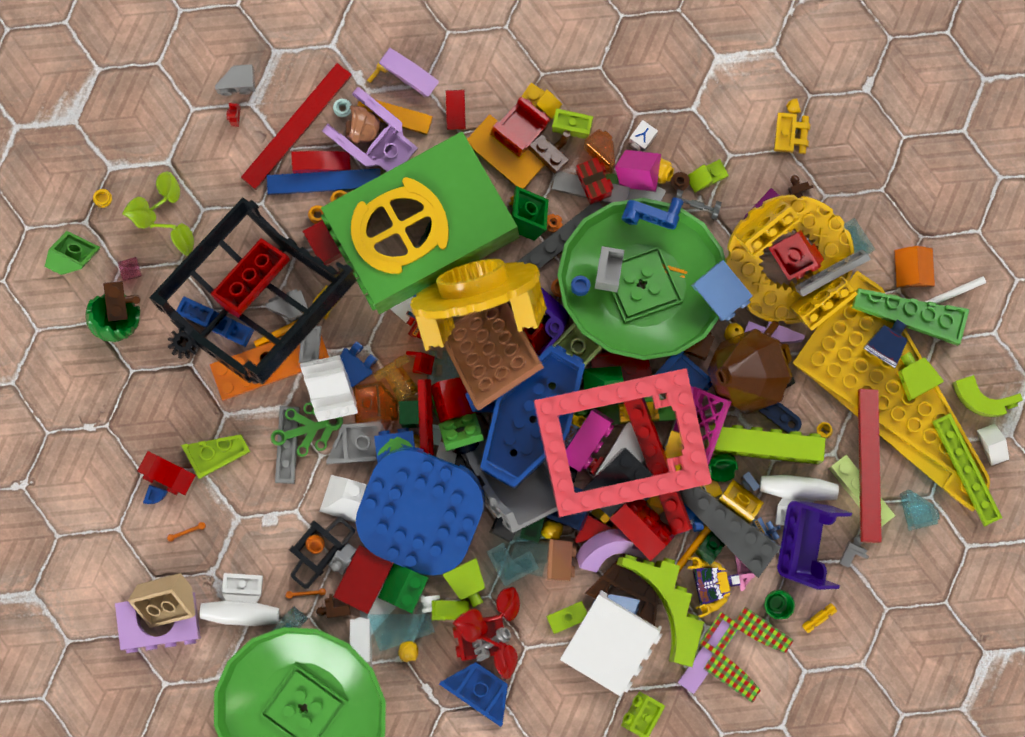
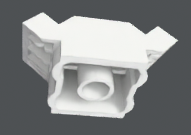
M340 355L300 363L304 381L310 394V401L318 422L358 413L355 396Z

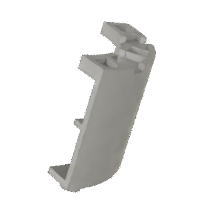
M487 437L484 438V441L479 442V445L473 451L461 454L467 468L479 479L482 490H484L485 501L497 518L502 517L503 525L514 533L557 511L546 461L516 489H513L481 470L480 466ZM512 449L510 455L515 457L517 450Z

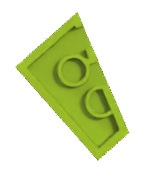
M241 434L181 445L199 479L251 452Z

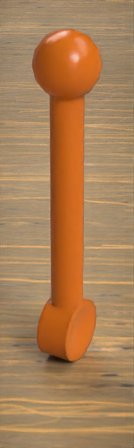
M200 522L198 526L174 535L169 534L167 540L172 542L175 538L198 529L204 530L206 524Z
M321 588L317 591L294 593L292 591H287L286 597L288 599L293 598V596H305L316 594L324 596L326 594V590L324 588Z

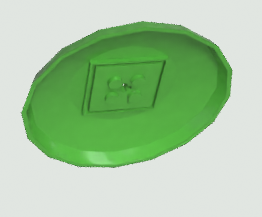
M648 198L631 199L668 212L671 204ZM628 200L611 202L585 217L564 244L557 274L563 306L581 333L610 353L641 360L678 355L706 338L719 319L709 304L691 285L719 261H725L724 251L705 223L682 208L678 215L679 221L676 228L668 229L639 219L637 225H629L621 219ZM602 246L625 251L617 293L594 289ZM668 266L687 271V274L669 270ZM576 276H585L590 281V290L584 296H577L571 290V282ZM639 281H641L642 284L646 283L644 289H642L641 287H637Z
M282 627L252 638L227 661L214 691V727L218 737H385L386 701L373 668L349 643L319 629ZM304 703L307 704V705H308V706H307V709H308L309 711L304 710V712H302V711L300 710V709H301V706H300L299 704H301V705H304Z

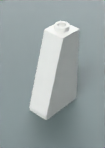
M630 422L622 429L595 476L621 448H626L641 463L645 460Z

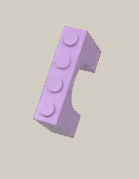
M193 592L195 616L176 621L168 633L158 637L151 636L144 631L140 623L139 614L128 601L115 603L120 650H126V653L138 652V648L145 647L146 650L157 649V645L165 644V648L177 646L176 642L183 641L184 645L195 644L197 639H201L195 593Z

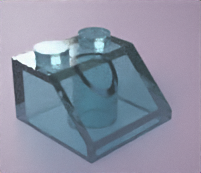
M911 490L900 493L908 531L938 524L937 520H940L939 512L932 503Z

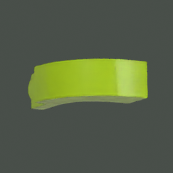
M974 375L952 383L961 403L973 413L981 416H1003L1007 414L1005 407L1009 410L1018 407V403L1023 401L1021 393L998 400L986 397L979 390Z

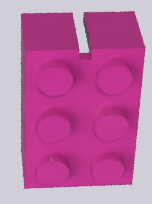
M596 408L590 412L566 449L568 464L580 472L582 469L586 470L593 461L592 454H597L604 444L601 440L604 436L608 437L615 426L612 425L614 420Z

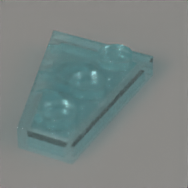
M368 614L380 651L398 646L405 641H412L436 633L430 614Z

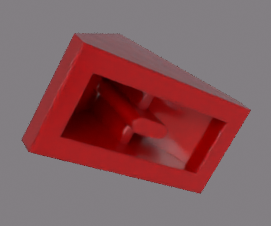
M588 515L582 531H579L575 539V544L585 542L596 534L611 530L612 528Z

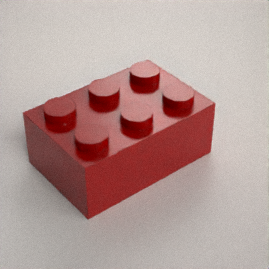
M644 499L626 502L610 518L650 561L675 537L670 526L664 524L660 520L659 515L646 506Z

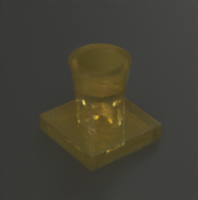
M406 354L401 355L372 374L377 382L385 377L398 404L399 401H405L418 392V386L403 368V365L410 361Z

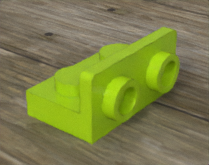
M639 692L634 697L629 711L624 715L621 726L640 737H649L665 705Z

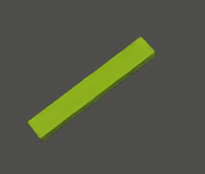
M951 413L934 420L932 423L983 526L1002 519Z

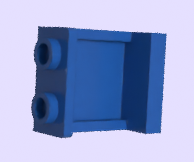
M684 351L678 355L670 356L654 374L657 375L687 368L690 386L708 391L712 386L710 377L685 356Z

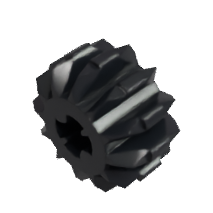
M178 329V334L172 331L171 333L175 337L168 338V341L173 342L168 345V348L173 349L172 354L174 356L178 354V358L182 359L185 354L186 358L190 359V352L194 355L197 354L194 348L198 349L199 347L190 340V337L183 330ZM183 339L188 341L185 347L181 345Z

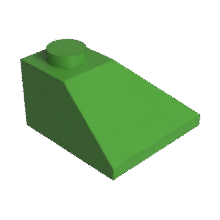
M66 231L49 248L44 267L60 275L80 270L100 250V247Z

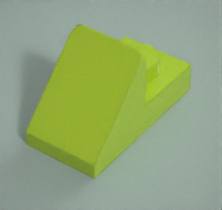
M721 159L707 166L704 164L688 175L690 179L689 184L694 194L729 176Z

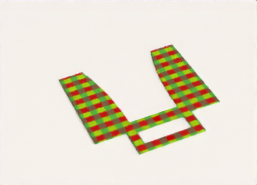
M744 607L736 621L720 612L700 642V645L713 653L704 669L753 703L761 690L740 667L722 654L737 630L768 647L784 653L787 652L794 640L747 607ZM724 620L730 626L714 648L707 642L721 621Z

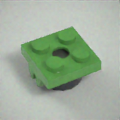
M476 413L467 414L453 420H446L438 424L446 452L452 450L456 454H466L476 449L479 442L484 441Z

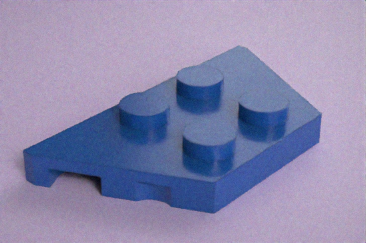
M477 662L439 683L440 686L501 727L503 725L508 684Z

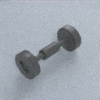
M678 189L676 198L683 200L686 204H690V207L713 211L711 219L717 220L722 202L716 201L714 208L704 205L705 203L700 201L683 199V190Z

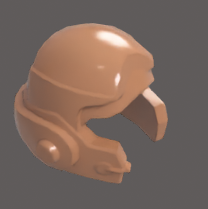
M351 105L352 120L346 121L347 139L356 145L359 142L374 140L380 130L379 118L375 113L368 112L363 107Z

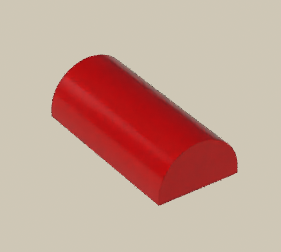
M260 238L212 291L211 295L226 311L239 318L289 263L290 258Z

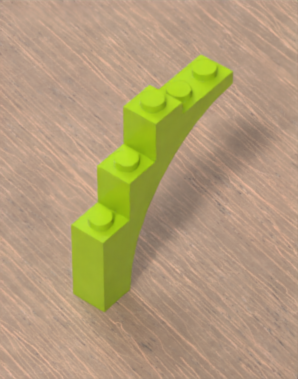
M625 555V558L619 557L617 565L629 569L643 578L654 589L663 603L671 629L669 661L692 667L704 622L698 620L699 616L687 615L692 594L686 592L687 588L675 587L680 566L675 564V560L664 558L663 561L657 560L655 565L654 562L644 560L643 563L636 561L637 557Z

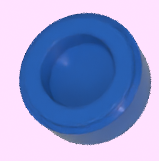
M576 276L571 282L572 292L577 296L586 295L590 290L589 279L585 276Z

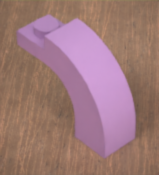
M611 529L596 534L587 540L576 554L581 569L596 573L602 563L612 555L625 553L640 558H645L646 556L620 529Z

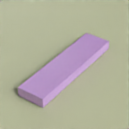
M722 620L707 643L715 648L730 624ZM702 647L694 659L693 666L686 669L677 683L694 694L709 673L704 667L713 653Z

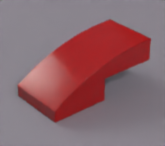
M446 90L447 130L466 129L465 90Z

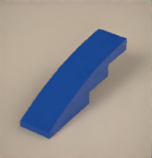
M183 296L176 310L183 318L204 328L219 314L217 311ZM225 316L212 332L246 347L254 330Z

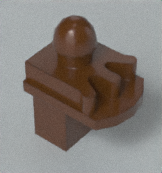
M793 175L790 179L793 186L788 187L790 195L801 198L803 197L802 191L814 188L813 185L809 186L808 182L800 184L799 177Z
M332 593L329 594V598L324 599L325 607H319L316 610L318 616L327 615L328 619L351 615L350 605L334 606Z

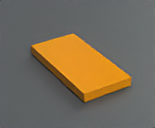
M489 114L467 140L473 151L514 186L525 189L545 165L529 149L519 158L490 135L497 120Z

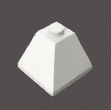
M331 475L320 512L356 523L357 511L367 485Z

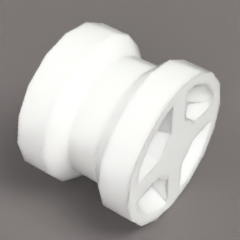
M440 595L421 597L420 599L423 603L422 613L432 612V600H440Z

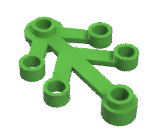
M306 403L303 407L304 413L315 415L312 403ZM307 405L312 407L311 412L306 411ZM289 408L285 412V418L287 420H295L304 426L286 432L275 430L271 434L270 439L274 445L281 446L287 439L307 433L302 444L296 450L298 456L304 457L308 454V448L317 430L325 428L321 439L315 442L316 450L323 451L327 447V441L332 431L338 430L342 426L343 418H335L337 422L334 425L330 423V419L314 422L298 414L295 409ZM287 412H294V417H288ZM276 435H280L282 437V440L280 442H277L275 440ZM323 442L324 448H319L317 443ZM299 448H305L306 453L300 454Z

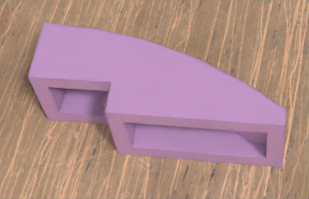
M391 48L386 51L379 61L381 66L424 97H429L439 83L437 79Z
M748 321L744 333L752 329H758L764 334L772 322L769 321L765 328ZM779 325L771 337L778 339L782 344H793L802 342L805 335Z

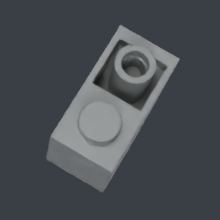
M253 65L232 66L215 85L217 93L222 96H229L237 92L247 95L255 91Z
M296 289L286 293L308 309L301 290L297 291ZM279 296L269 299V303L265 304L269 311L291 321H295L303 315L302 312Z

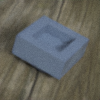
M750 472L741 477L743 480L741 484L747 491L750 490L753 493L760 488Z

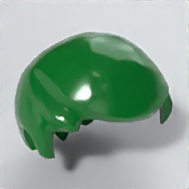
M105 294L101 297L96 296L88 302L85 313L86 324L91 333L104 341L119 342L134 334L138 328L140 306L135 307L134 303L126 304L128 319L108 322Z

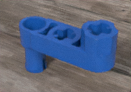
M672 198L668 212L638 201L628 200L621 219L629 225H637L639 219L661 227L675 229L679 221L678 215L684 202L679 198Z

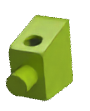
M911 352L900 357L905 368L900 370L898 374L908 401L944 382L925 357L915 361Z
M476 558L443 574L461 601L469 598L473 608L484 603L479 592L485 589V585Z

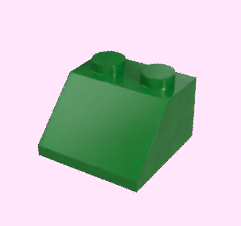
M394 563L378 598L413 614L429 578Z

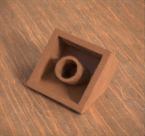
M549 540L547 580L570 581V578L574 577L575 566H571L572 558L576 557V546H572L573 542Z

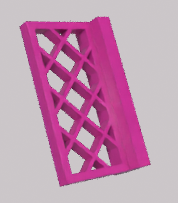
M691 386L697 415L700 414L702 419L699 427L704 426L706 434L702 436V441L707 438L709 441V446L705 449L709 465L731 401ZM704 396H707L709 404L702 407ZM719 402L724 403L721 411L717 413L715 405ZM711 408L713 416L706 419L704 411ZM715 420V429L710 431L708 423ZM676 421L673 431L679 432Z

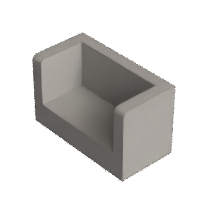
M602 246L594 289L618 292L624 250Z

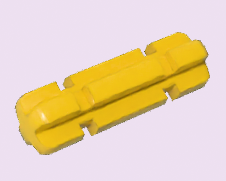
M832 603L827 605L824 610L822 609L811 617L810 621L807 620L803 623V629L810 633L814 630L815 626L818 627L829 616L837 612L836 607Z

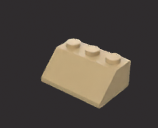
M181 573L137 584L128 599V602L149 628L195 616L192 586Z

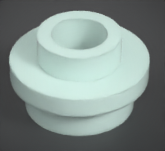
M338 99L333 105L334 113L341 118L349 116L351 113V103L347 99ZM345 106L346 110L340 111L339 108Z

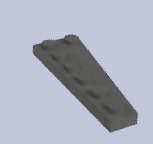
M700 486L680 490L679 493L682 501L759 578L782 546Z

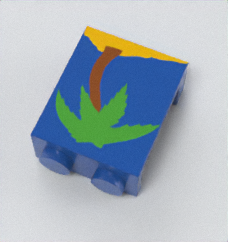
M409 428L397 429L398 433L390 434V430L378 432L379 435L374 436L377 462L387 453L401 447H415L414 431H409Z

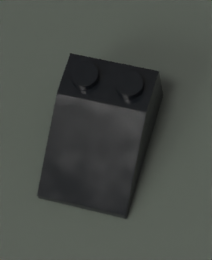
M621 448L582 491L653 476V474L626 448ZM625 503L600 509L610 518Z

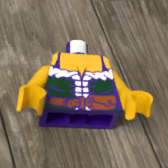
M689 557L687 560H692L693 565L688 566V569H693L700 604L696 609L700 608L702 610V615L699 616L701 618L719 610L727 602L728 596L731 595L730 587L739 586L740 579L738 574L727 576L726 568H722L720 563L713 561L710 565L701 558Z

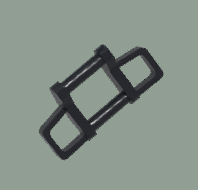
M338 517L326 529L313 520L310 524L311 527L296 545H292L289 549L300 559L290 576L304 589H308L318 576L324 573V568L332 560L336 551L342 550L355 533V529L341 517ZM339 522L350 529V532L342 542L329 533ZM317 531L334 544L318 565L314 564L300 552L306 545L307 538L314 535ZM303 563L316 572L307 583H303L295 576Z

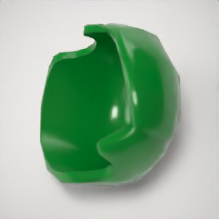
M727 453L716 454L708 465L710 477L717 482L732 480L735 477V470H738L736 458Z
M774 590L765 597L764 607L766 613L772 618L788 619L794 613L795 603L793 597L788 592Z

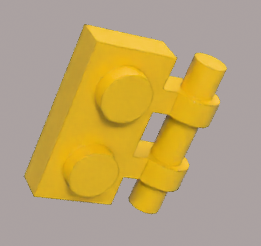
M778 112L774 151L793 153L794 146H798V153L806 154V148L809 147V140H807L808 131L811 126L809 116H802L801 122H796L797 114ZM796 129L801 130L800 139L795 138Z

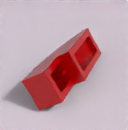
M291 152L292 171L294 174L351 170L350 154L348 152Z

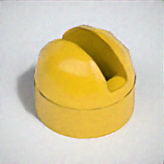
M797 98L787 103L786 108L790 114L801 113Z
M822 422L817 426V433L821 434L822 438H829L833 433V428L829 423ZM823 428L824 430H826V431L829 432V433L826 434V433L822 432L821 429Z

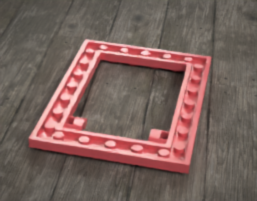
M687 368L534 400L559 517L712 484ZM665 393L666 399L660 400L659 394ZM649 396L653 397L655 409L672 406V410L675 411L683 450H681L682 456L666 459L669 473L575 493L558 416ZM680 464L682 470L676 471L675 465Z

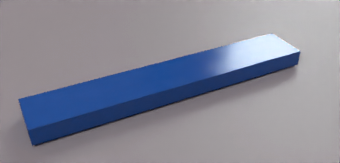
M377 168L267 175L268 195L355 190L379 177L381 170Z

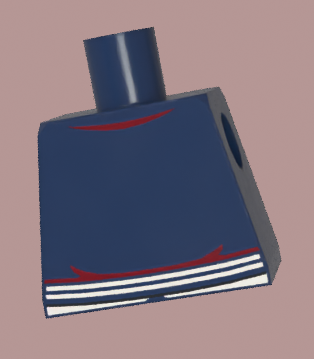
M898 319L891 329L883 325L864 345L863 349L896 368L908 340L901 336L907 325Z

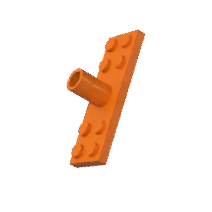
M322 335L319 359L329 357ZM270 342L231 357L242 365L247 360L257 365L275 344ZM300 344L263 385L260 383H247L219 361L210 364L222 401L302 373L299 363Z

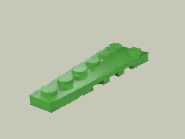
M865 289L856 290L858 295L854 297L851 308L895 323L898 319L907 325L906 328L957 346L961 344L969 309L950 305H938L934 302H922L913 298L906 299L897 295H887Z

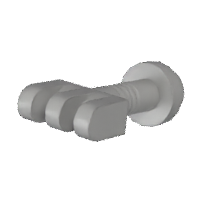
M506 627L499 628L496 631L497 635L492 637L491 640L498 643H506L510 640L511 633ZM482 639L473 642V648H476L474 650L475 654L478 655L476 657L477 661H483L491 656L489 649L494 645Z

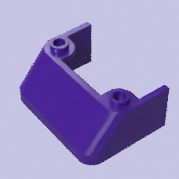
M542 287L541 290L547 308L544 317L547 319L544 330L550 338L537 352L538 357L550 345L556 342L563 333L570 318L566 309Z
M791 501L787 506L781 541L782 547L780 548L777 565L779 574L782 577L817 590L839 589L840 585L826 580V566L822 562L817 561L823 524L832 525L836 517H852V513L830 505Z

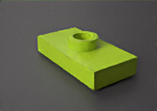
M580 601L546 617L553 633L556 634L581 623L587 615V611L583 602Z

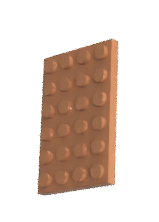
M509 302L483 311L462 315L454 321L455 328L452 330V334L449 335L448 341L444 343L478 411L544 368L524 329L518 332L513 310Z

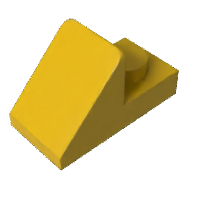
M532 82L522 95L524 99L530 100L539 111L545 112L551 120L555 116L556 108L560 109L562 103L549 90L546 89L544 91Z

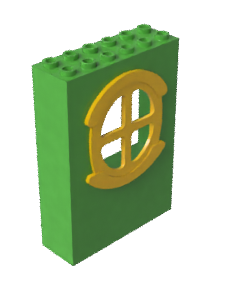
M463 132L452 136L321 207L323 214L320 216L339 248L345 262L354 270L353 274L355 278H358L356 279L371 309L373 311L377 310L379 315L436 283V279L444 272L463 264L478 261L520 238L518 226ZM400 198L413 199L420 202L424 209L408 219L400 221L393 211L390 202ZM384 207L393 226L373 238H369L366 233L368 221L376 209ZM425 217H430L432 221L430 234L421 247L415 248L405 229ZM394 234H399L408 249V253L397 257L386 256L377 252L374 246Z

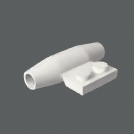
M768 475L761 476L759 491L782 497L777 505L775 524L784 525L787 506L791 501L814 503L813 501L837 500L839 485L811 477Z
M224 573L222 594L225 601L201 603L200 619L228 625H271L279 623L280 609L257 603L262 595L263 576Z

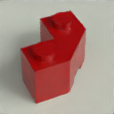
M147 451L137 472L143 474L142 479L153 483L155 480L167 486L166 491L176 496L178 492L186 495L196 476Z

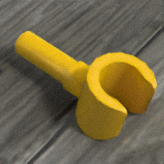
M378 62L376 70L367 81L371 83L380 71L387 73L388 70Z

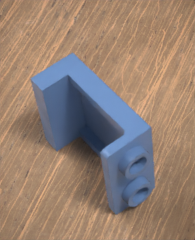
M724 260L719 261L691 285L718 315L720 321L725 319L729 321L736 315L735 310L739 307L743 309L751 302L749 299L752 297V294Z

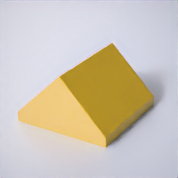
M734 479L718 499L749 523L755 518L764 504L763 501L747 491Z

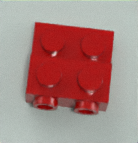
M802 230L769 247L770 252L788 280L795 277L798 280L807 274L806 271L811 270L813 272L822 266L820 263L824 260L816 245H810Z

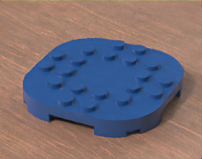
M401 447L382 457L371 474L356 515V528L359 538L364 546L376 556L417 573L431 576L447 573L462 562L469 549L484 511V490H482L477 476L461 464L457 466L423 452L424 449Z

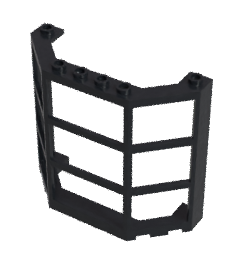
M242 197L149 298L156 308L165 313L179 330H183L190 337V340L247 383L252 382L253 384L260 383L263 385L357 280L353 274L354 270L349 265H342L337 261L335 265L339 271H336L331 265H328V267L324 265V262L319 257L311 256L306 248H299L291 238L286 239L280 235L261 216L258 210L259 206L253 200L248 201ZM246 215L279 246L280 251L283 253L287 252L331 282L308 309L270 283L266 287L303 313L280 340L244 314L238 318L275 344L257 365L249 360L242 365L206 339L208 334L229 313L224 308L199 333L167 301L190 276L211 295L214 289L195 270L218 245L237 263L240 262L242 258L224 239Z

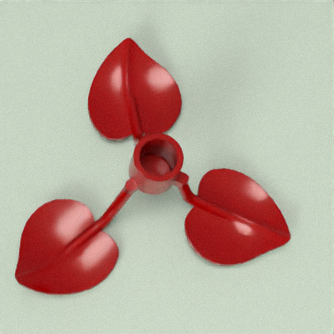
M514 587L503 589L497 596L496 606L500 612L499 615L483 619L479 610L470 609L453 622L467 642H475L478 639H482L499 647L500 650H497L494 654V663L499 674L507 680L516 668L518 661L517 652L512 645L503 647L502 644L485 637L484 634H486L488 629L486 622L500 619L503 616L506 621H512L518 615L520 599Z

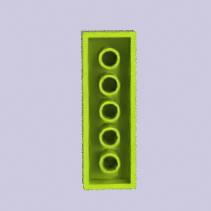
M713 423L711 426L709 425L710 431L715 429L716 423ZM723 424L713 451L715 454L727 453L734 456L819 465L824 461L826 438H822L821 434L809 433V435L803 436L801 435L802 432L790 431V433L785 434L779 429H771V431L766 432L760 427H751V429L747 430L743 429L744 426L732 425L729 428L724 427ZM708 438L705 440L704 450L709 446Z

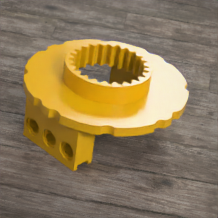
M782 195L764 201L759 208L754 207L748 212L746 219L739 221L727 245L729 255L725 258V263L752 294V297L749 299L751 302L747 305L748 311L766 321H784L785 324L802 322L812 331L858 295L849 284L852 270L805 296H801L795 288L797 284L854 254L851 234L849 230L844 228L845 222L839 215H834L831 207L808 196L797 198L795 195ZM793 230L795 232L802 230L808 241L816 245L824 258L820 263L822 266L813 272L808 270L809 273L803 276V279H798L797 283L790 281L789 285L785 282L781 285L779 282H773L762 271L764 268L760 263L763 260L759 257L764 255L762 250L767 246H772V242L782 234H787Z
M485 259L460 265L441 274L436 279V283L417 293L410 303L412 313L417 320L425 351L430 350L431 346L444 347V343L448 341L449 335L452 334V330L455 328L452 316L479 312L506 303L509 300L518 332L523 331L524 327L538 328L547 310L539 282L540 273L538 267L531 263H504L500 259Z

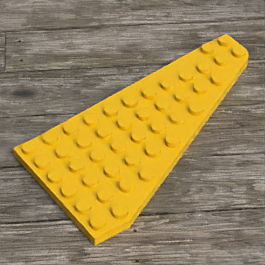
M856 271L849 280V284L855 292L857 289H865L885 293L881 286L859 271ZM854 298L851 299L815 329L792 365L807 374L857 417L858 390H878L879 436L952 498L973 512L975 508L932 422L951 413L988 489L990 487V478L940 388L936 386L908 401L898 374L900 370L905 368L901 358L896 368L863 349L864 345L883 325L891 329L894 323L851 308ZM905 328L901 336L908 340L901 356L911 352L915 361H918L922 357Z

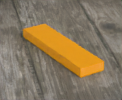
M376 100L402 122L404 129L428 135L433 116ZM360 101L358 102L357 106L363 107L368 112L374 113L369 108H367L363 103H361ZM378 117V118H379V122L386 123V122L383 121L380 117Z

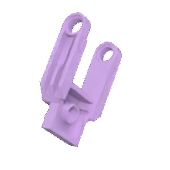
M359 87L354 90L352 95L388 124V127L384 128L370 145L367 153L361 151L329 124L322 130V132L366 168L380 166L388 172L408 161L418 149V147L403 136L402 122Z

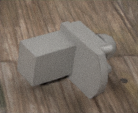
M860 535L854 538L853 543L848 542L839 562L840 564L849 568L855 554L866 559L869 558L866 554L867 550L861 547L863 542H861Z
M347 543L341 551H336L328 566H331L332 571L339 572L340 575L344 574L357 549Z

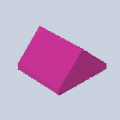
M625 150L615 166L619 185L629 187L630 189L656 192L661 154Z

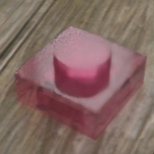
M137 257L118 262L123 281L142 276Z

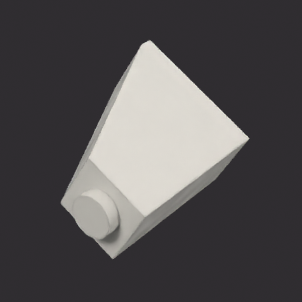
M363 617L350 620V645L372 667L370 619Z

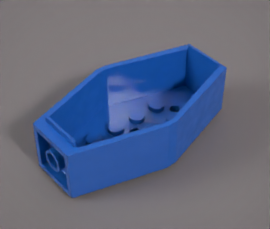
M550 345L539 356L544 368L496 400L480 468L483 472L513 489H516L546 461L538 419L535 423L529 421L531 416L537 418L534 400L580 390L585 369L583 359L574 354L571 357L566 354V349L559 345L555 347ZM551 382L556 384V388L553 390L548 386ZM574 413L558 416L564 442L569 436ZM512 449L517 450L515 457L510 455Z

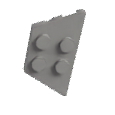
M382 423L342 424L326 464L377 461L374 436H378L380 431H386Z

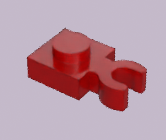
M229 103V109H227V120H229L231 126L239 127L241 108L237 103Z

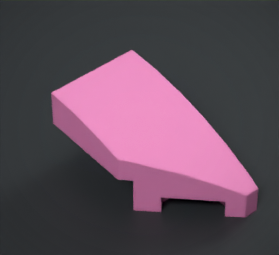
M735 555L737 574L740 579L739 587L740 591H744L746 585L755 575Z

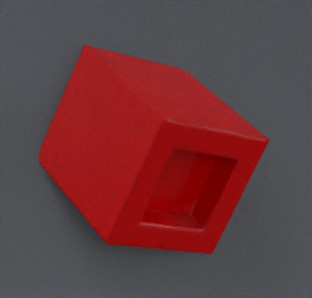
M406 351L405 355L415 358L412 373L431 375L435 356L423 352Z

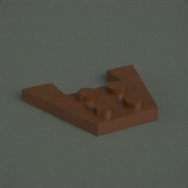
M623 553L620 557H624V558H625V555H629V554ZM637 557L636 561L643 563L644 560L650 561L646 558ZM617 561L585 592V594L596 599L601 590L607 593L612 585L644 601L638 616L655 626L658 595L643 578L631 570L617 565Z

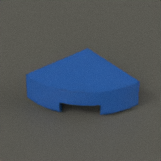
M149 485L143 503H158L165 498L168 491Z

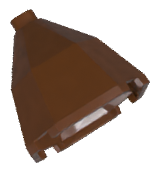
M752 329L720 342L707 370L716 396L731 401V407L745 414H750L782 402L787 384L792 379V374L780 341L761 333L762 331L758 329Z

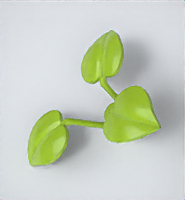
M166 171L160 173L156 179L157 190L164 196L163 199L149 208L148 202L143 197H135L127 204L122 215L129 218L137 228H172L170 236L174 245L184 255L188 256L193 250L194 237L187 225L183 223L178 224V226L154 223L156 221V214L153 210L166 202L167 199L171 203H175L180 197V187L176 178Z

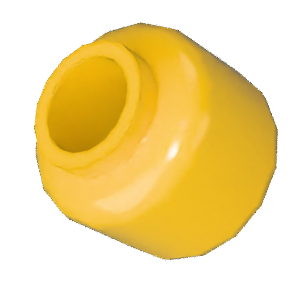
M661 158L657 183L664 184L671 180L674 168L670 161Z

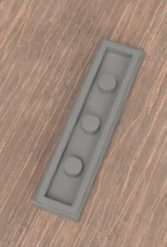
M560 171L555 174L552 186L553 191L587 198L577 175ZM612 184L614 189L612 190L611 197L601 200V202L611 203L628 200L630 188Z
M859 250L797 284L795 288L801 296H805L871 259L868 253L864 250Z
M280 406L278 430L286 432L298 428L299 423L295 420H287L285 412L287 409L293 408L299 414V407ZM288 411V417H294V412ZM278 435V442H280L282 437ZM298 436L287 439L283 445L277 446L275 483L295 484Z

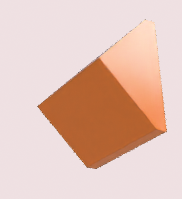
M912 246L894 250L896 288L935 286L933 248Z

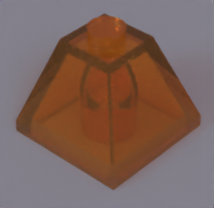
M598 129L584 140L583 149L593 159L597 157L599 163L603 162L605 169L609 173H613L615 167L613 137L607 131L603 132Z
M382 381L353 387L358 413L355 414V423H386L398 420L397 401Z

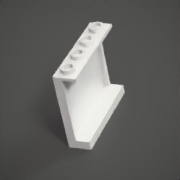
M601 590L560 660L621 696L623 691L627 693L633 684L630 681L633 675L637 677L641 671L642 666L640 664L642 660L645 659L647 661L652 653L650 649L652 644H657L662 634L659 632L662 627L660 625L658 628L610 600L607 598L608 594Z

